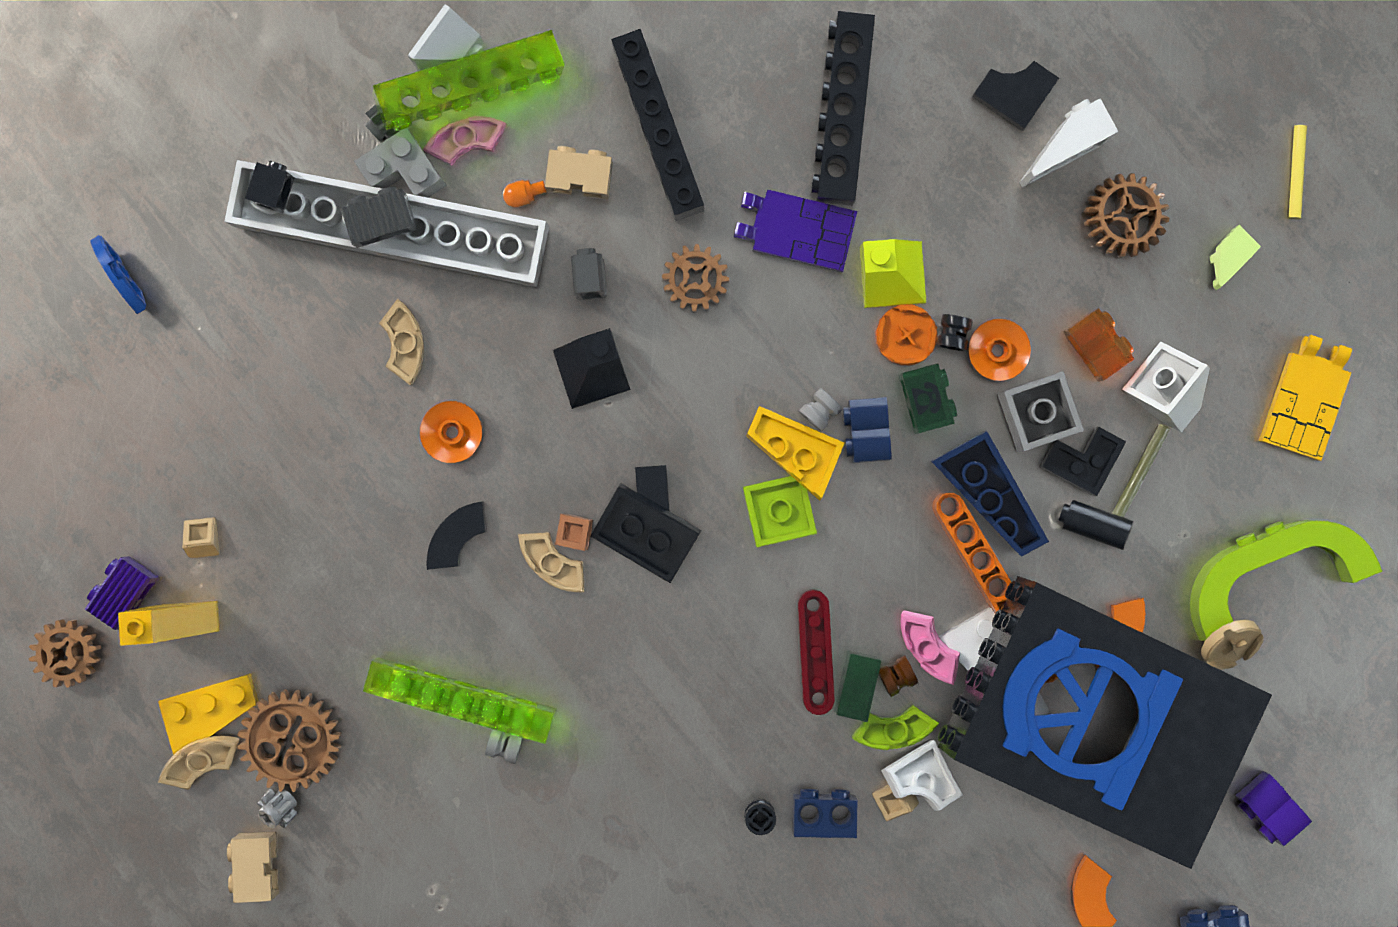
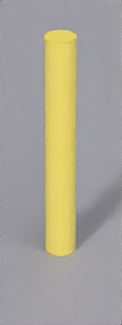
M1306 125L1294 126L1288 219H1301Z

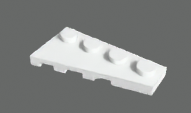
M990 607L939 635L940 640L944 644L960 652L959 663L967 671L971 667L976 666L980 657L978 655L979 647L985 638H989L993 629L992 620L995 613ZM1038 693L1035 703V715L1051 714L1041 694Z

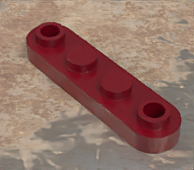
M807 590L799 597L797 604L803 703L810 713L823 715L832 709L835 701L830 608L828 598L822 592ZM811 599H815L819 603L818 608L814 611L807 608V603ZM815 693H822L824 695L821 703L813 702L812 697Z

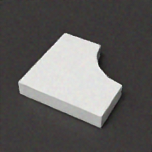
M935 740L927 741L881 770L895 798L916 795L926 800L934 811H940L963 796Z

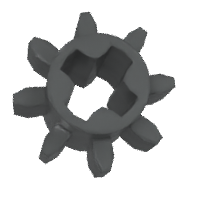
M375 104L365 113L370 118L365 126L380 143L386 137L390 138L400 131L398 127L403 121L388 104L383 109Z

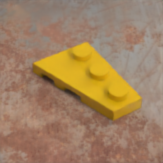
M761 406L758 407L746 435L748 439L819 501L824 495L845 444L840 440Z
M251 673L158 701L173 755L189 743L211 737L246 713L251 707L257 705L259 700Z

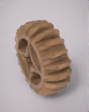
M1122 173L1117 174L1114 181L1110 177L1106 178L1103 181L1104 187L1097 185L1094 188L1096 195H1090L1087 198L1088 203L1094 206L1084 209V214L1092 216V218L1084 222V225L1094 227V230L1088 234V237L1093 238L1098 235L1100 240L1097 241L1096 247L1100 248L1105 243L1108 244L1106 248L1107 254H1112L1117 248V255L1120 258L1124 257L1127 251L1131 257L1137 256L1139 250L1143 253L1150 250L1149 244L1155 246L1160 242L1157 235L1162 236L1166 233V229L1160 224L1169 222L1170 218L1162 215V212L1169 209V205H1160L1159 202L1165 197V194L1155 195L1153 191L1157 189V184L1153 183L1149 187L1145 186L1147 183V177L1145 176L1136 182L1135 173H1130L1126 180ZM1116 193L1115 210L1104 215L1107 199L1111 194ZM1132 194L1139 197L1145 205L1136 204L1133 201ZM1123 211H1125L1126 214H1137L1131 219H1128L1127 217L1122 218V216L1116 217ZM1149 216L1146 231L1140 238H1137L1136 231L1138 230L1139 219ZM1108 225L1116 226L1120 230L1121 236H1125V239L1115 235L1108 228Z

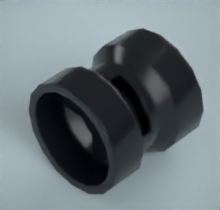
M943 314L941 319L943 330L942 334L938 336L936 345L950 350L967 351L969 341L966 337L967 332L972 328L973 320L962 316Z
M760 798L754 799L747 804L744 817L750 832L755 835L770 833L776 825V815L772 804Z

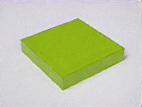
M792 476L743 487L756 547L817 534L808 491Z

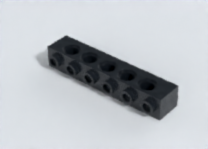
M838 11L836 20H830L828 39L833 40L832 51L826 52L825 70H830L829 82H823L821 101H827L826 113L820 112L818 131L823 132L822 144L817 143L815 162H820L819 174H813L811 193H817L816 201L853 206L856 200L875 15ZM852 42L855 44L857 51L846 53L842 50L841 44ZM841 72H848L853 76L854 81L851 84H843L838 80L837 75ZM840 102L846 103L850 107L851 112L847 115H840L835 111L834 105ZM835 133H841L847 138V144L836 146L831 141V136ZM833 163L842 166L844 174L840 177H833L829 174L827 167Z
M641 28L611 39L617 62L675 222L704 212L702 197Z

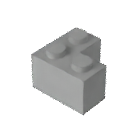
M407 127L354 161L371 187L384 189L403 178L414 195L428 198L447 186Z

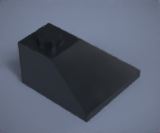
M610 328L578 338L553 350L572 409L631 390Z

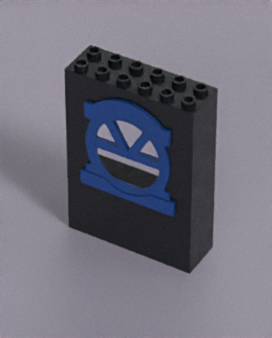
M1017 576L1016 580H1013L1007 587L1005 593L1007 599L1002 610L999 609L993 617V629L989 638H985L979 647L978 655L980 657L976 666L971 667L966 675L965 684L967 685L962 696L959 695L952 705L951 712L953 715L948 725L945 724L939 733L938 742L940 743L938 748L957 762L1192 869L1272 694L1044 585ZM1081 663L1099 665L1086 695L1069 671L1068 667L1070 665ZM1113 672H1115L1125 680L1136 698L1139 711L1137 721L1122 753L1099 764L1072 762L1109 680ZM1056 674L1079 710L1076 712L1035 715V703L1041 687L1051 675ZM1071 725L1057 755L1046 745L1039 730L1041 728Z

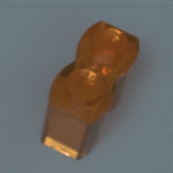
M1099 308L1092 310L1063 331L1069 343L1081 356L1084 364L1098 382L1106 380L1134 360L1131 354L1133 347L1124 336L1119 337L1113 328L1116 325L1115 321L1107 311L1101 312Z

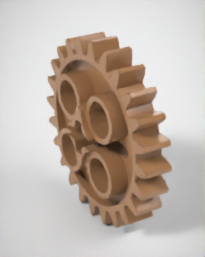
M284 689L279 699L272 692L268 695V702L261 698L257 702L258 708L251 707L247 711L252 718L245 717L241 721V724L248 729H242L237 734V736L246 739L237 746V749L247 751L240 760L251 761L252 764L246 771L252 772L257 770L259 772L256 777L257 782L263 777L268 778L267 788H270L274 782H278L280 792L285 789L287 784L290 785L292 792H295L300 782L305 789H308L311 785V779L319 783L322 779L321 773L327 775L331 770L328 763L334 764L338 759L331 752H338L341 749V745L333 741L339 739L342 734L341 732L332 731L339 722L338 720H328L327 717L331 714L332 709L323 712L320 709L323 705V700L318 701L315 705L311 703L312 693L305 699H301L300 690H296L293 696L290 697L287 689ZM275 714L286 716L288 726L278 725L275 721ZM297 716H301L302 721L292 738L293 745L286 751L283 764L278 765L279 756L288 741L286 737L293 730ZM304 727L314 728L317 732V738L310 739L306 737L303 730ZM263 742L273 744L276 751L275 754L266 753L263 749ZM291 755L301 756L305 765L303 767L294 765Z

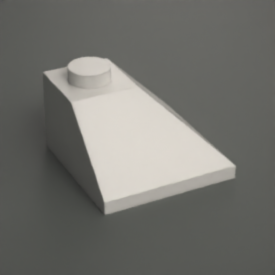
M445 4L410 51L408 57L416 69L423 75L466 68L470 62L474 63L478 60L484 48L482 45L484 42L478 32Z
M1160 341L1122 390L1158 420L1182 433L1201 409L1210 368L1208 365Z

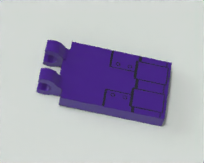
M768 189L765 198L744 192L741 208L757 211L754 227L737 222L734 233L735 238L754 242L752 250L754 252L843 272L857 211Z

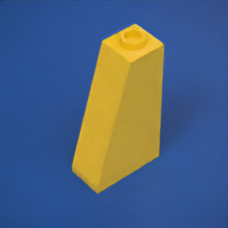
M216 600L162 604L119 612L120 646L150 644L218 632V602Z

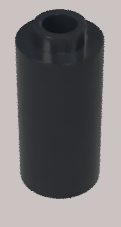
M1072 500L1071 505L1064 504L1059 517V521L1064 523L1062 529L1120 550H1124L1134 522L1133 520Z

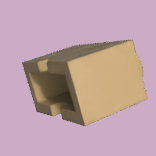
M558 146L557 150H549L545 188L550 193L572 195L573 189L582 190L584 197L609 199L613 167L612 157H607L606 152L599 150H589L588 154L576 153L575 148Z
M276 832L239 833L231 839V843L227 846L228 862H232V874H230L228 879L229 893H233V903L272 901L279 894L278 869H272L271 858L277 857Z

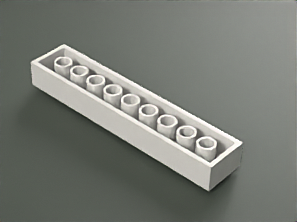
M240 160L236 162L224 221L235 228L532 287L538 286L549 232V226L546 221L407 194L417 230L356 248L351 244L341 207L347 206V201L355 197L366 196V199L379 196L378 191L381 188L286 170L295 179L284 213H279L254 205L245 199L256 164Z

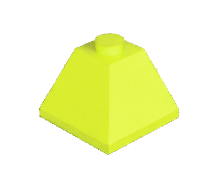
M890 239L862 242L859 248L864 308L926 303L922 241Z

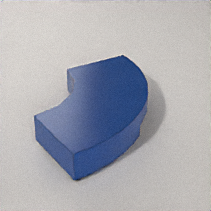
M100 235L90 240L97 259L121 296L136 314L146 309V302L143 292L125 269L117 252Z

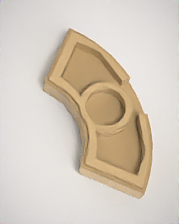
M397 299L379 323L387 332L391 342V355L385 367L412 386L422 367L424 340L415 316L403 302Z
M550 532L518 534L522 554L530 568L540 578L561 590L585 592L583 561L573 560L561 554L554 546Z
M212 736L189 743L169 759L160 774L158 783L189 790L194 781L202 774L216 769L229 770L239 738Z

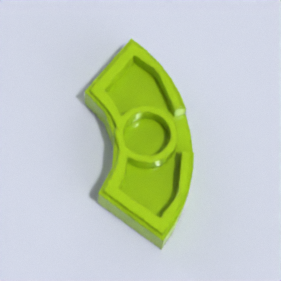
M912 704L904 713L894 717H880L869 712L852 736V739L865 746L880 750L909 747L926 738L939 723Z

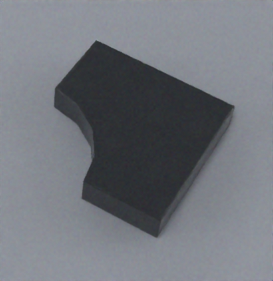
M1035 61L1026 69L1017 73H1000L990 69L972 97L1023 131L1057 83L1059 77Z

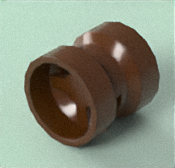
M905 655L896 659L895 664L891 666L884 665L877 669L890 697L899 694L900 690L906 686L911 688L919 684Z

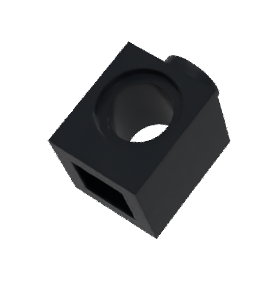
M268 161V164L264 165L257 162L245 199L254 205L284 213L295 177L286 172L287 167L280 163Z

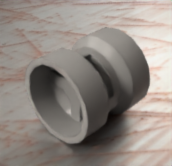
M820 388L814 394L815 402L805 404L799 412L815 428L822 432L828 425L829 415L837 416L842 411V407L827 392Z
M494 725L485 755L493 758L501 756L507 762L515 764L523 743L524 733L517 731L509 733L505 731L504 727ZM509 737V741H508L506 750H505V752H503V751H504V748H505V745H506V742H507V738Z

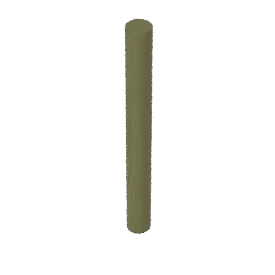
M1163 424L1158 425L1112 512L1113 514L1121 517L1126 515L1171 430L1169 427Z

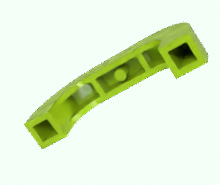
M1316 520L1296 521L1286 525L1283 522L1274 523L1265 527L1266 533L1255 537L1254 533L1236 539L1237 545L1219 552L1202 567L1194 581L1190 596V614L1193 626L1199 640L1205 642L1213 632L1226 624L1234 622L1228 607V596L1234 582L1249 571L1303 549L1314 546L1325 551L1333 560L1341 581L1356 583L1382 572L1379 561L1370 545L1359 534L1344 525Z

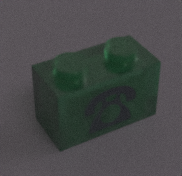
M937 363L898 375L914 434L955 424L953 418L957 417V410L953 399L948 400L945 388L949 387V381L945 369L940 370Z
M847 650L834 707L836 715L868 722L881 660L878 657Z

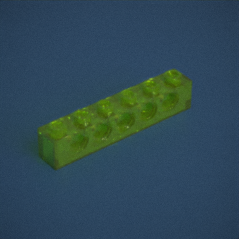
M549 30L373 85L372 95L385 130L394 128L395 131H400L410 127L413 121L420 119L432 121L442 116V112L451 109L454 112L463 111L471 107V103L482 99L484 102L494 101L500 98L501 93L512 90L513 93H519L530 88V84L539 81L542 84L551 83L562 74L565 64L553 32ZM525 59L532 60L536 64V68L526 69L522 66L521 61ZM496 68L503 69L507 73V77L503 79L496 78L491 71ZM473 78L477 81L478 86L468 88L463 85L462 80ZM436 87H443L449 94L446 97L440 98L435 96L432 90ZM407 96H412L419 101V104L415 107H408L403 104L402 100Z
M379 657L371 661L363 692L544 744L549 739L557 708Z

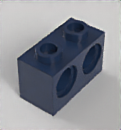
M801 789L800 794H793L792 832L794 837L857 838L858 800L856 796L850 795L849 790L843 789L831 790V794H819V790ZM812 805L818 809L814 818L804 819L800 815L801 810L805 806ZM838 806H845L849 809L848 815L842 820L832 817L833 810Z

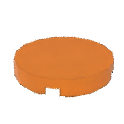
M912 304L898 305L888 310L879 320L875 330L876 345L881 355L889 362L899 366H913L924 361L934 351L938 339L937 326L929 313L923 308Z

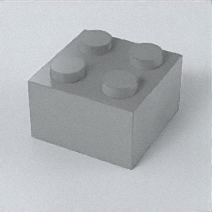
M1064 371L997 394L1017 452L1027 451L1084 431Z

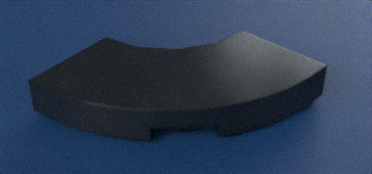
M484 501L459 508L439 525L429 544L426 561L427 570L459 566L460 554L465 544L474 536L487 532Z

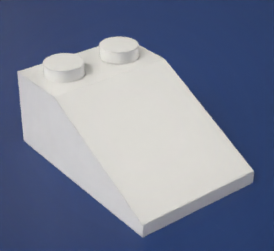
M1101 98L1090 103L1089 99H1086L1071 108L1072 111L1064 115L1066 120L1058 127L1019 182L1022 188L1104 145L1118 133Z

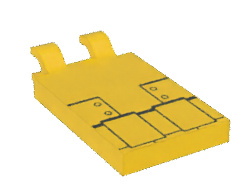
M1309 335V337H1303L1298 354L1288 353L1259 441L1316 461H1321L1351 376V372L1345 371L1343 368L1351 356L1352 348L1339 345V347L1333 346L1329 360L1316 356L1323 339Z

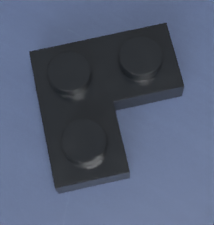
M1096 427L1083 453L1056 440L1053 441L1040 467L1085 492L1098 496L1127 441L1101 427Z

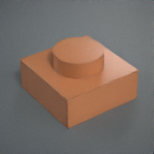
M565 513L560 514L555 545L582 551L588 550L593 519Z

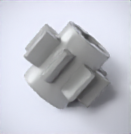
M270 789L257 803L261 807L258 811L259 818L270 828H275L278 824L285 828L297 815V812L294 810L297 802L284 789L282 792L278 791L277 793Z

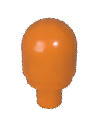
M523 179L510 183L504 188L503 199L511 207L531 204L532 201H535L534 196L547 193L544 181L530 184L529 180L524 181Z

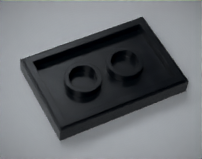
M620 483L594 528L591 537L671 583L702 530Z

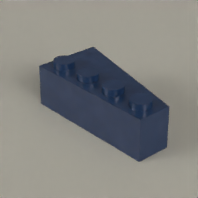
M986 430L931 460L1021 557L1049 542Z

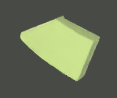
M1240 225L1231 230L1216 247V252L1210 256V264H1213L1215 267L1216 280L1213 281V287L1216 290L1221 288L1261 247Z

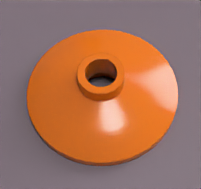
M993 319L981 324L973 332L968 345V355L974 369L981 376L994 381L1009 380L1020 374L1028 364L1031 354L1030 341L1026 332L1018 324L1007 319ZM994 345H999L1002 348L1003 353L1001 356L997 357L992 353Z
M445 401L436 404L427 411L420 425L422 445L427 453L438 461L445 463L464 461L476 452L481 443V421L472 408L461 402ZM450 427L458 429L457 437L450 438L447 431Z

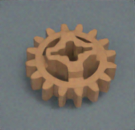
M695 244L694 251L689 252L685 245L683 246V254L681 256L676 252L672 253L674 263L665 262L664 264L670 271V273L662 274V280L670 282V284L663 287L664 292L672 291L674 293L670 301L673 303L679 299L681 301V310H684L688 304L691 305L693 313H696L698 305H702L703 309L708 311V302L712 301L718 305L720 301L716 295L718 293L725 295L727 292L721 286V284L729 282V277L722 276V273L728 269L727 264L719 265L718 262L721 259V255L710 256L711 247L709 246L704 252H701L699 244ZM698 258L705 261L702 264H691L688 260ZM677 269L683 274V281L678 287L675 284ZM713 270H715L717 277L714 289L708 282V276ZM693 272L697 275L703 272L701 276L702 284L699 285L694 282L688 285L690 281L689 273ZM693 292L700 293L703 297L693 299L686 296Z
M62 619L55 621V626L52 623L44 625L45 633H35L34 636L39 642L29 646L31 650L36 651V655L30 657L29 661L37 662L38 664L33 670L34 673H44L42 682H48L53 679V687L62 686L64 683L66 688L75 686V681L78 683L87 681L85 674L90 675L96 672L91 664L100 662L101 658L94 656V651L101 649V645H93L92 641L97 635L96 633L86 634L88 625H81L77 628V620H69L66 624L65 620ZM59 633L70 634L68 637H65L64 639H61L60 637H55ZM66 667H68L70 670H76L71 674L60 673L62 670L66 669Z

